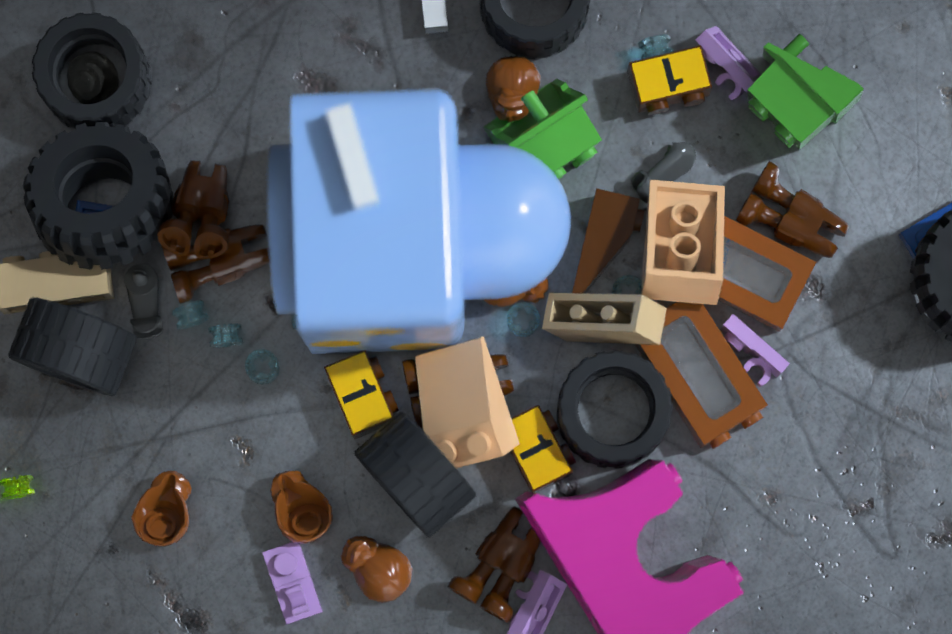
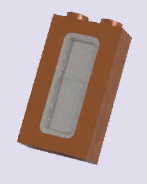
M724 216L723 283L718 301L780 332L800 296L816 261Z
M686 302L672 304L666 310L660 345L635 344L644 360L650 361L655 369L664 376L665 383L670 388L672 395L671 402L700 448L710 444L712 449H715L732 438L728 432L739 424L744 429H747L764 418L760 411L765 409L768 404L703 304Z

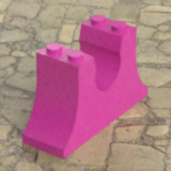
M648 459L611 483L576 496L546 497L526 491L515 498V501L597 634H688L705 618L744 594L738 584L743 579L735 565L731 561L726 563L723 559L706 555L685 562L678 570L663 577H651L642 568L637 556V540L640 531L653 517L666 513L683 495L678 486L682 483V479L671 463L666 465L662 460Z

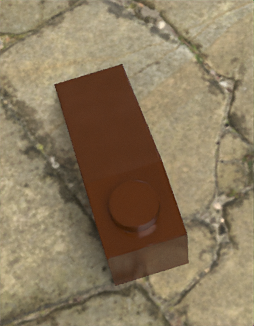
M596 188L572 293L586 294L629 243L632 232H640L645 212L638 209L640 198Z

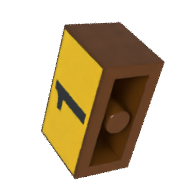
M701 45L629 62L627 73L638 113L647 111L648 115H656L668 111L670 105L682 102L685 107L694 106L704 102L705 97L710 95L712 84Z
M363 350L324 366L354 440L379 430L394 417L393 413L399 411L391 390L383 393L378 379L385 376L377 356L369 358L366 350Z
M538 404L511 418L520 444L510 452L531 492L537 493L573 474L574 471L571 465L576 463L575 458L566 443L560 446L553 432L559 430L549 409L542 412Z

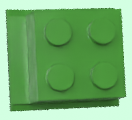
M798 34L784 49L769 42L763 47V59L770 66L748 88V108L762 122L768 118L776 126L774 134L785 146L790 148L794 144L799 150L832 121L836 124L861 99L864 88L859 83L827 66L820 70L799 59L797 56L809 45V42L801 34Z
M559 79L553 80L538 90L537 95L532 90L521 98L529 110L528 114L521 120L508 122L497 117L483 126L493 144L512 146L534 155L552 170L558 180L567 173L564 168L571 163L576 169L593 158L598 153L595 147L602 141L582 107L583 103L588 101L585 94L569 88L566 82Z

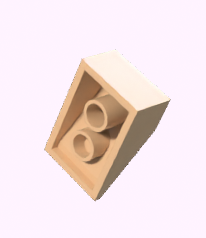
M650 180L641 295L651 300L717 305L723 283L725 186Z
M484 336L415 356L423 432L456 468L503 457L520 444Z

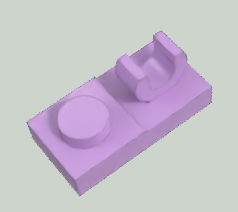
M717 26L704 30L695 39L701 45L704 57L710 63H717L727 71L721 74L715 83L720 86L727 79L735 83V90L728 96L731 100L740 97L744 91L748 92V88L762 75Z
M734 314L721 327L720 331L725 334L724 338L734 351L739 353L743 350L747 355L750 354L754 357L743 366L746 372L754 366L761 368L763 371V377L756 384L759 387L764 386L769 381L771 373L777 378L790 364Z
M291 542L262 552L286 625L322 613L323 610L301 544Z
M542 570L539 571L538 575L530 571L527 578L533 581L532 588L529 592L517 589L516 595L525 600V602L521 604L518 612L512 617L507 634H544L567 584Z

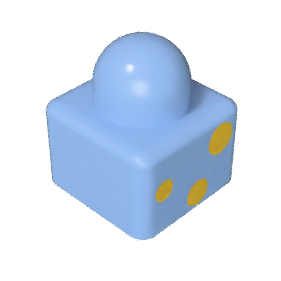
M432 89L291 95L292 144L271 145L269 151L268 231L270 265L277 314H297L298 331L312 354L358 353L366 350V352L436 350L458 344L463 336L465 326L464 300L499 299L519 295L541 283L558 265L568 244L571 216L567 196L557 176L540 159L519 148L497 144L458 145L455 105L450 96L444 91ZM349 103L353 110L380 204L355 211L326 113L328 109Z

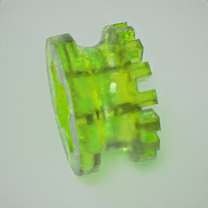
M20 475L18 479L14 476L12 477L13 480L11 477L0 480V486L4 487V493L1 494L2 500L23 498L35 494V489L30 487L33 475Z

